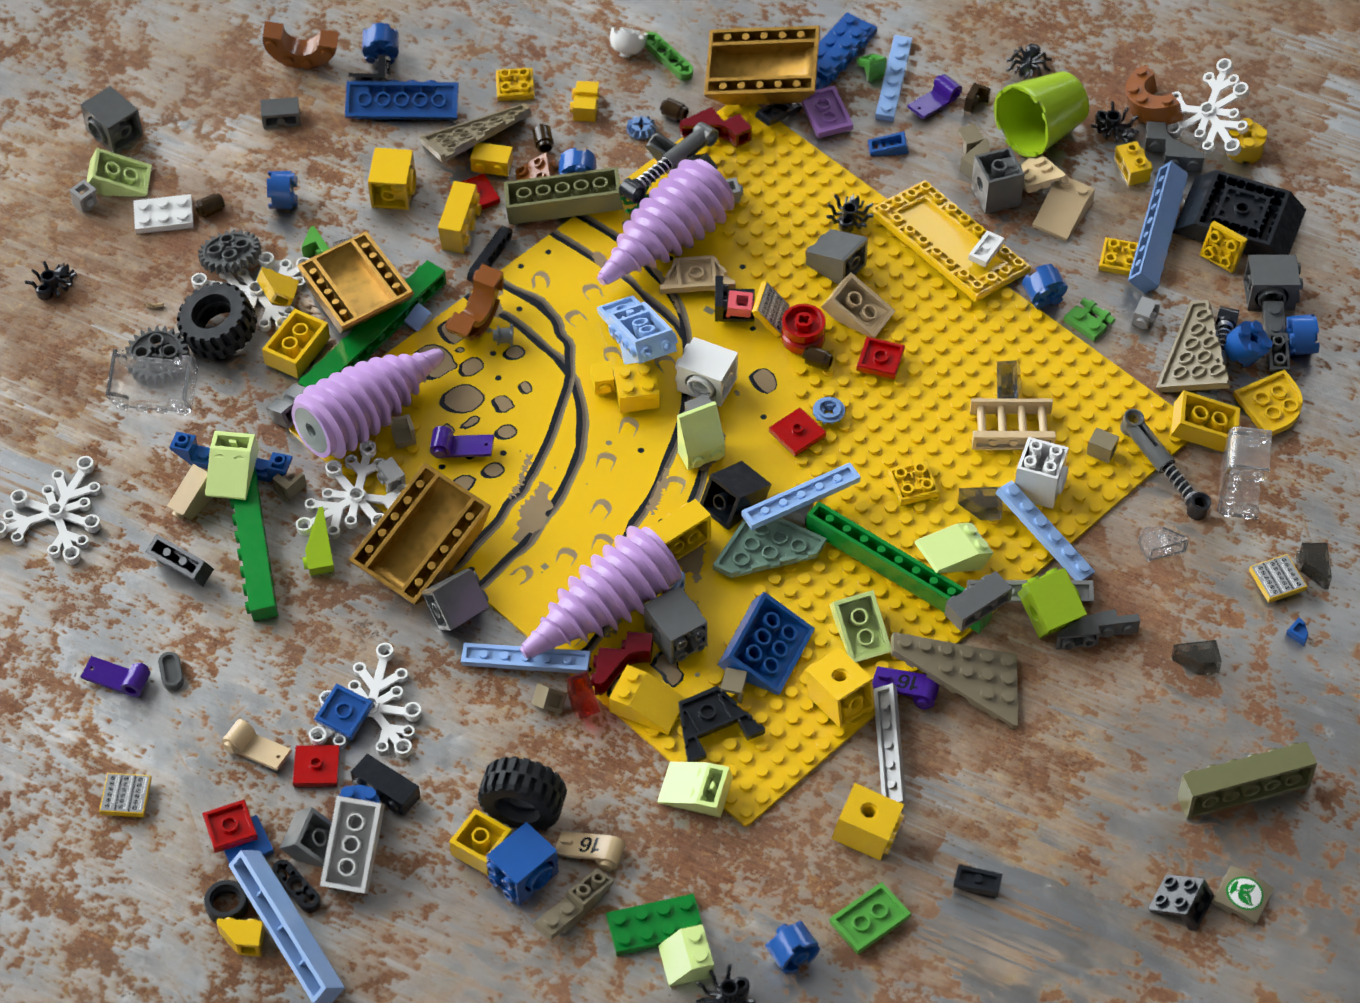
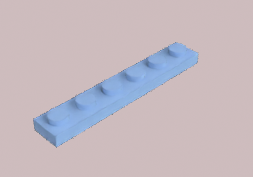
M894 35L875 119L894 122L912 45V37Z
M847 463L742 510V517L751 530H754L860 482L861 477L852 464Z
M1012 480L998 488L996 494L1059 564L1066 569L1074 580H1087L1095 573V570Z
M464 643L461 657L462 666L588 674L591 653L590 651L550 649L533 658L529 657L526 659L519 650L521 646Z

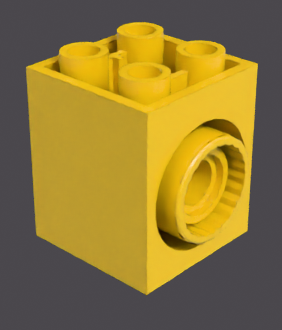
M374 149L368 178L372 208L409 210L411 197L416 189V169L414 166L413 150Z
M841 648L827 654L826 657L805 669L808 697L838 727H843L874 707L872 678Z
M854 783L831 839L877 860H881L883 853L888 855L905 814L901 813L904 804Z

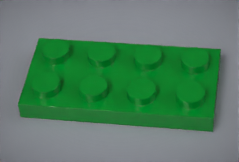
M694 893L606 913V920L616 956L656 948L680 929L702 925Z

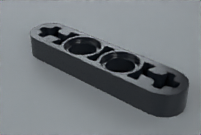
M501 226L469 269L467 281L473 283V275L482 264L492 267L512 238L513 230L511 228Z

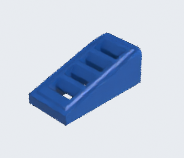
M905 131L868 139L870 156L909 154Z

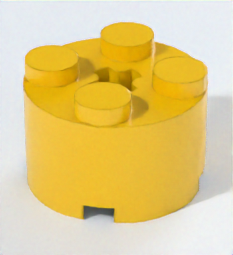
M1244 118L1242 121H1246L1249 127L1246 133L1240 134L1237 129H1229L1228 132L1231 138L1238 139L1241 151L1236 156L1229 155L1228 153L1227 155L1238 163H1243V161L1254 163L1263 155L1267 130L1260 124L1253 122L1252 119Z

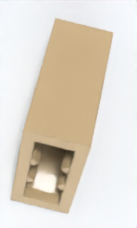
M195 464L191 466L167 505L173 510L172 514L181 520L184 517L192 520L213 498L205 496L207 471Z

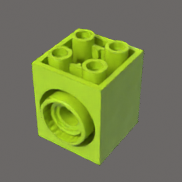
M1056 567L1045 572L1046 574L1041 576L1040 579L1038 575L1028 579L1026 583L1022 584L1023 588L1018 592L1039 639L1061 630L1087 615L1082 605L1080 594L1074 584H1072L1065 568L1058 570Z

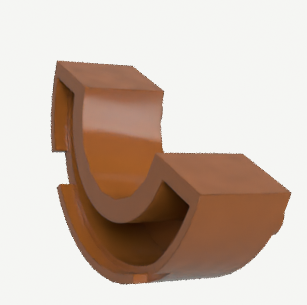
M265 21L263 45L268 54L284 66L308 70L324 65L333 58L337 49L339 32L320 29L319 34L314 38L297 39L286 32L283 23Z
M1146 64L1138 67L1128 78L1125 86L1129 111L1132 116L1138 115L1139 118L1137 120L1147 124V121L1166 122V125L1183 121L1180 102L1172 93L1163 96L1152 95L1157 92L1154 73Z
M484 264L481 265L479 270L475 271L473 275L472 295L468 298L466 308L460 314L454 312L445 324V328L449 333L469 341H474L475 337L479 339L485 333L500 303V299H497L499 290L503 291L504 274L502 271Z

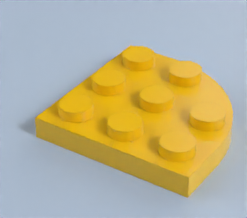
M1285 369L1233 392V397L1265 438L1287 430L1295 424L1300 416L1303 403L1302 394Z

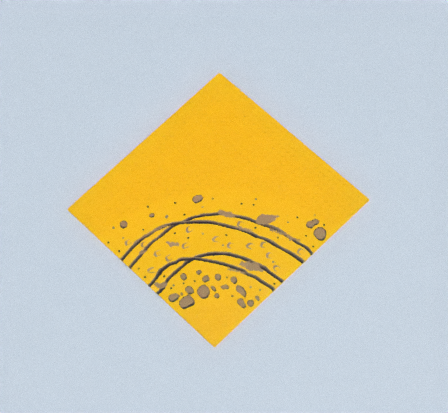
M757 104L726 105L717 111V114L723 121L741 114L752 127V141L735 148L729 141L718 138L713 146H705L696 153H707L718 166L717 170L725 179L737 178L738 184L743 187L744 195L741 196V202L734 203L733 210L725 211V223L719 224L715 222L716 229L714 232L704 230L705 238L702 241L693 238V248L689 249L681 246V256H675L669 252L670 261L668 263L657 259L655 260V269L645 265L641 267V273L635 270L627 274V276H623L613 283L603 286L597 280L598 273L604 267L605 262L612 256V249L618 246L617 236L624 233V222L631 220V214L626 213L625 210L632 209L637 204H623V210L572 217L500 270L504 274L503 291L499 290L497 299H500V303L491 324L479 339L475 337L474 341H469L449 333L445 328L448 318H451L454 312L460 314L466 308L468 298L472 295L471 291L419 331H416L385 354L397 357L400 354L412 356L414 353L440 349L444 354V359L426 377V382L419 384V394H411V405L409 407L402 406L400 416L410 415L415 429L416 444L397 449L390 425L387 427L381 426L379 434H369L368 439L375 443L377 450L375 456L371 458L370 464L377 458L387 460L392 457L404 472L406 485L422 465L426 463L491 505L481 533L451 572L455 575L464 569L475 571L480 580L478 583L480 589L484 590L488 596L489 601L487 603L527 638L541 624V617L546 618L549 614L548 604L550 602L556 604L559 602L558 589L562 588L569 591L568 578L574 576L580 579L579 567L586 565L592 568L591 556L595 554L603 557L602 549L604 545L608 544L615 547L614 539L617 535L627 538L628 526H635L639 529L649 527L664 519L667 514L677 511L685 503H689L694 499L700 503L710 474L740 461H743L772 484L766 500L847 463H851L861 477L860 482L819 500V502L932 568L921 553L915 541L958 523H972L982 538L988 543V546L993 551V555L980 571L940 573L966 588L968 580H981L985 575H990L995 571L1004 580H1028L1036 576L1055 559L996 494L998 488L1011 480L1015 483L1017 467L1023 450H972L973 431H978L977 414H970L971 398L1053 399L1051 414H1046L1048 431H1055V444L1069 448L1066 461L1068 474L1061 494H1058L1053 509L1037 504L1034 505L1070 544H1073L1156 471V468L1132 438L1124 435L1120 430L1123 416L1127 410L1137 409L1143 413L1144 422L1172 456L1189 441L1170 436L1174 406L1040 309H1036L1033 304L1007 285L976 302L973 301L874 217L868 218L865 222L867 227L862 226L858 230L854 225V230L850 232L851 234L868 238L867 264L855 276L895 310L875 339L905 345V351L895 380L856 371L857 363L868 336L836 321L821 308L838 284L807 266L805 252L809 246H813L822 234H826L830 229L840 231L838 223L834 224L832 219H827L826 217L827 215H833L831 208L827 206L828 203L835 207L836 212L842 211L837 207V202L834 198L835 194L840 198L842 207L845 204L846 196H848L847 202H849L853 194L854 199L858 195L860 198L859 205L864 200L863 207L858 208L859 211H863L870 203H873V206L887 200V198L779 121L771 126L763 124L762 121L755 117L757 110L761 109ZM680 138L678 141L675 142V144H678L684 138ZM653 158L627 178L632 180L638 178L644 172H647L649 168H652L654 164H657V161ZM665 172V176L661 175L660 179H656V183L652 182L646 194H649L651 189L658 188L660 180L668 178V174ZM714 255L719 264L726 269L731 280L734 279L736 289L755 290V300L761 283L767 281L788 302L790 307L797 304H810L819 308L825 315L826 321L825 341L821 348L830 351L834 355L831 367L822 370L805 364V359L802 358L803 355L792 353L785 348L782 343V333L775 337L756 317L754 322H716L715 290L660 294L661 284L663 285L668 270L672 268L674 259ZM633 295L640 303L646 302L675 332L678 343H676V352L643 362H653L660 394V408L620 413L616 391L595 395L591 380L590 364L610 361L612 371L613 367L625 366L620 344L617 343L614 336L610 335L608 324L598 315L597 307ZM510 324H513V348H510V344H499L497 346V342H493V330H497V326H500V328H510ZM693 337L738 352V378L722 406L717 405L725 441V457L703 464L699 468L688 470L678 454L677 415L685 411V402L696 397L677 391V382H675L677 369H675V364L678 358H682L686 344H690ZM824 397L837 398L845 406V416L841 418L840 422H834L833 425L831 423L823 424L822 421H817L813 415L815 402ZM800 407L826 431V437L794 457L769 432V427ZM825 410V413H826V414H827V413H831V414H832V413H833V410H831V411ZM985 414L986 431H999L998 415ZM1006 414L1007 431H1019L1018 414ZM1026 414L1027 431H1039L1038 414ZM293 424L289 431L304 443ZM437 426H445L452 430L454 436L494 434L492 456L435 458L430 453L432 431ZM1096 428L1119 436L1117 450L1109 463L1087 455L1088 442ZM358 443L354 451L346 450V454L342 459H337L331 455L326 458L320 457L325 463L331 460L339 461L342 465V474L355 487L358 475L353 469L346 467L345 458L348 455H355L357 461L361 464L362 455L359 448L361 443ZM927 460L939 488L940 496L900 506L887 475L888 469ZM377 471L366 476L363 489L367 494L384 496L387 494L386 485H382L377 478ZM373 503L384 514L388 510L384 504ZM711 517V539L677 560L681 572L685 573V587L683 590L695 602L707 621V646L702 651L694 652L683 661L671 665L653 641L651 663H636L630 666L649 673L686 699L715 686L721 688L725 670L717 664L750 604L763 592H766L815 628L779 695L747 683L742 704L737 703V706L744 712L747 711L754 721L764 726L765 734L747 741L738 723L698 739L707 754L706 759L699 762L730 768L733 779L723 809L744 827H748L875 716L874 704V707L840 728L808 697L805 669L839 648L847 654L831 612L830 604L832 602L874 590L890 645L893 632L958 644L973 630L968 627L961 632L945 616L944 612L828 542L815 559L734 578L723 575L713 570V564L744 518L733 528L727 530ZM636 610L630 612L632 623L627 622L623 618L617 620L618 631L607 625L602 627L604 637H600L597 633L592 632L587 634L588 643L578 638L571 641V646L565 643L555 647V649L590 651L591 659L588 674H568L608 709L609 697L622 673L603 695H595L594 686L590 685L591 674L596 672V668H593L594 655H598L599 647L621 649L622 639L626 640L627 631L647 633L644 629V615ZM891 652L856 662L872 678V681L877 666L924 674L923 671L915 666L912 668L904 661L891 655ZM725 692L737 702V694ZM616 715L669 762H687L680 715L669 735Z

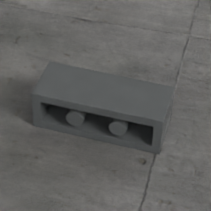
M996 571L990 575H985L975 585L966 587L961 594L948 599L945 607V616L962 632L1010 601L1012 587Z

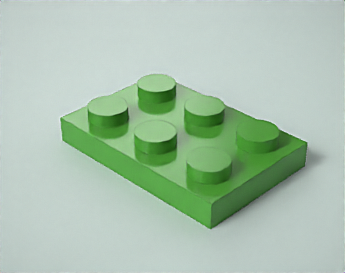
M881 882L830 917L829 923L858 955L911 918V913L886 885Z

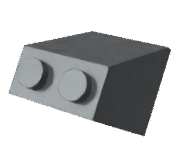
M830 229L826 234H822L813 246L811 245L807 248L805 252L806 265L839 285L848 274L856 275L867 264L868 238Z
M464 569L421 591L439 630H452L489 607L487 603L489 601L488 596L484 590L480 589L478 584L480 580L475 571Z

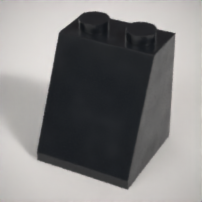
M740 461L710 474L700 504L711 514L713 519L727 530H730L743 519L742 510L766 500L772 484L743 461Z

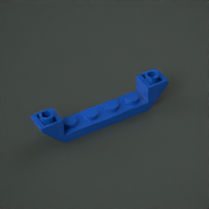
M176 431L169 447L170 450L191 466L195 464L200 468L208 469L210 448L199 446L196 435ZM273 452L270 460L257 458L255 463L257 479L271 482L273 481L272 478L278 473L281 476L286 475L293 457Z

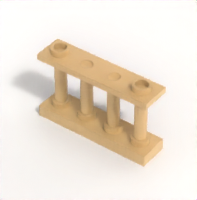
M971 398L970 414H977L978 431H973L972 450H1024L1028 437L1055 444V431H1048L1046 414H1051L1053 399ZM985 414L998 415L999 431H986ZM1006 414H1018L1019 431H1007ZM1026 414H1038L1039 431H1027Z

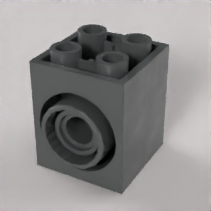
M112 86L107 87L80 104L86 131L110 152L117 153L143 136L138 109Z
M1011 147L974 156L971 188L985 214L1021 205L1025 173Z
M1296 255L1248 256L1243 279L1247 311H1263V301H1284V311H1295L1296 303L1300 301L1299 290L1303 289V278L1299 277L1301 264L1297 263Z
M681 586L643 605L644 629L647 633H653V641L671 665L683 661L694 652L702 651L707 646V621L701 614L698 606L687 596Z

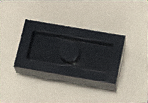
M958 864L953 888L998 897L1003 874Z

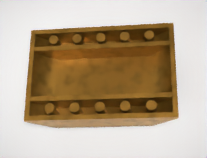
M820 25L710 29L704 96L725 105L801 103L813 95L816 90Z
M367 231L297 265L310 292L340 333L348 331L404 303L414 295L412 289Z
M424 463L352 554L349 562L412 604L417 605L425 600L421 591L443 581L481 533L491 505Z

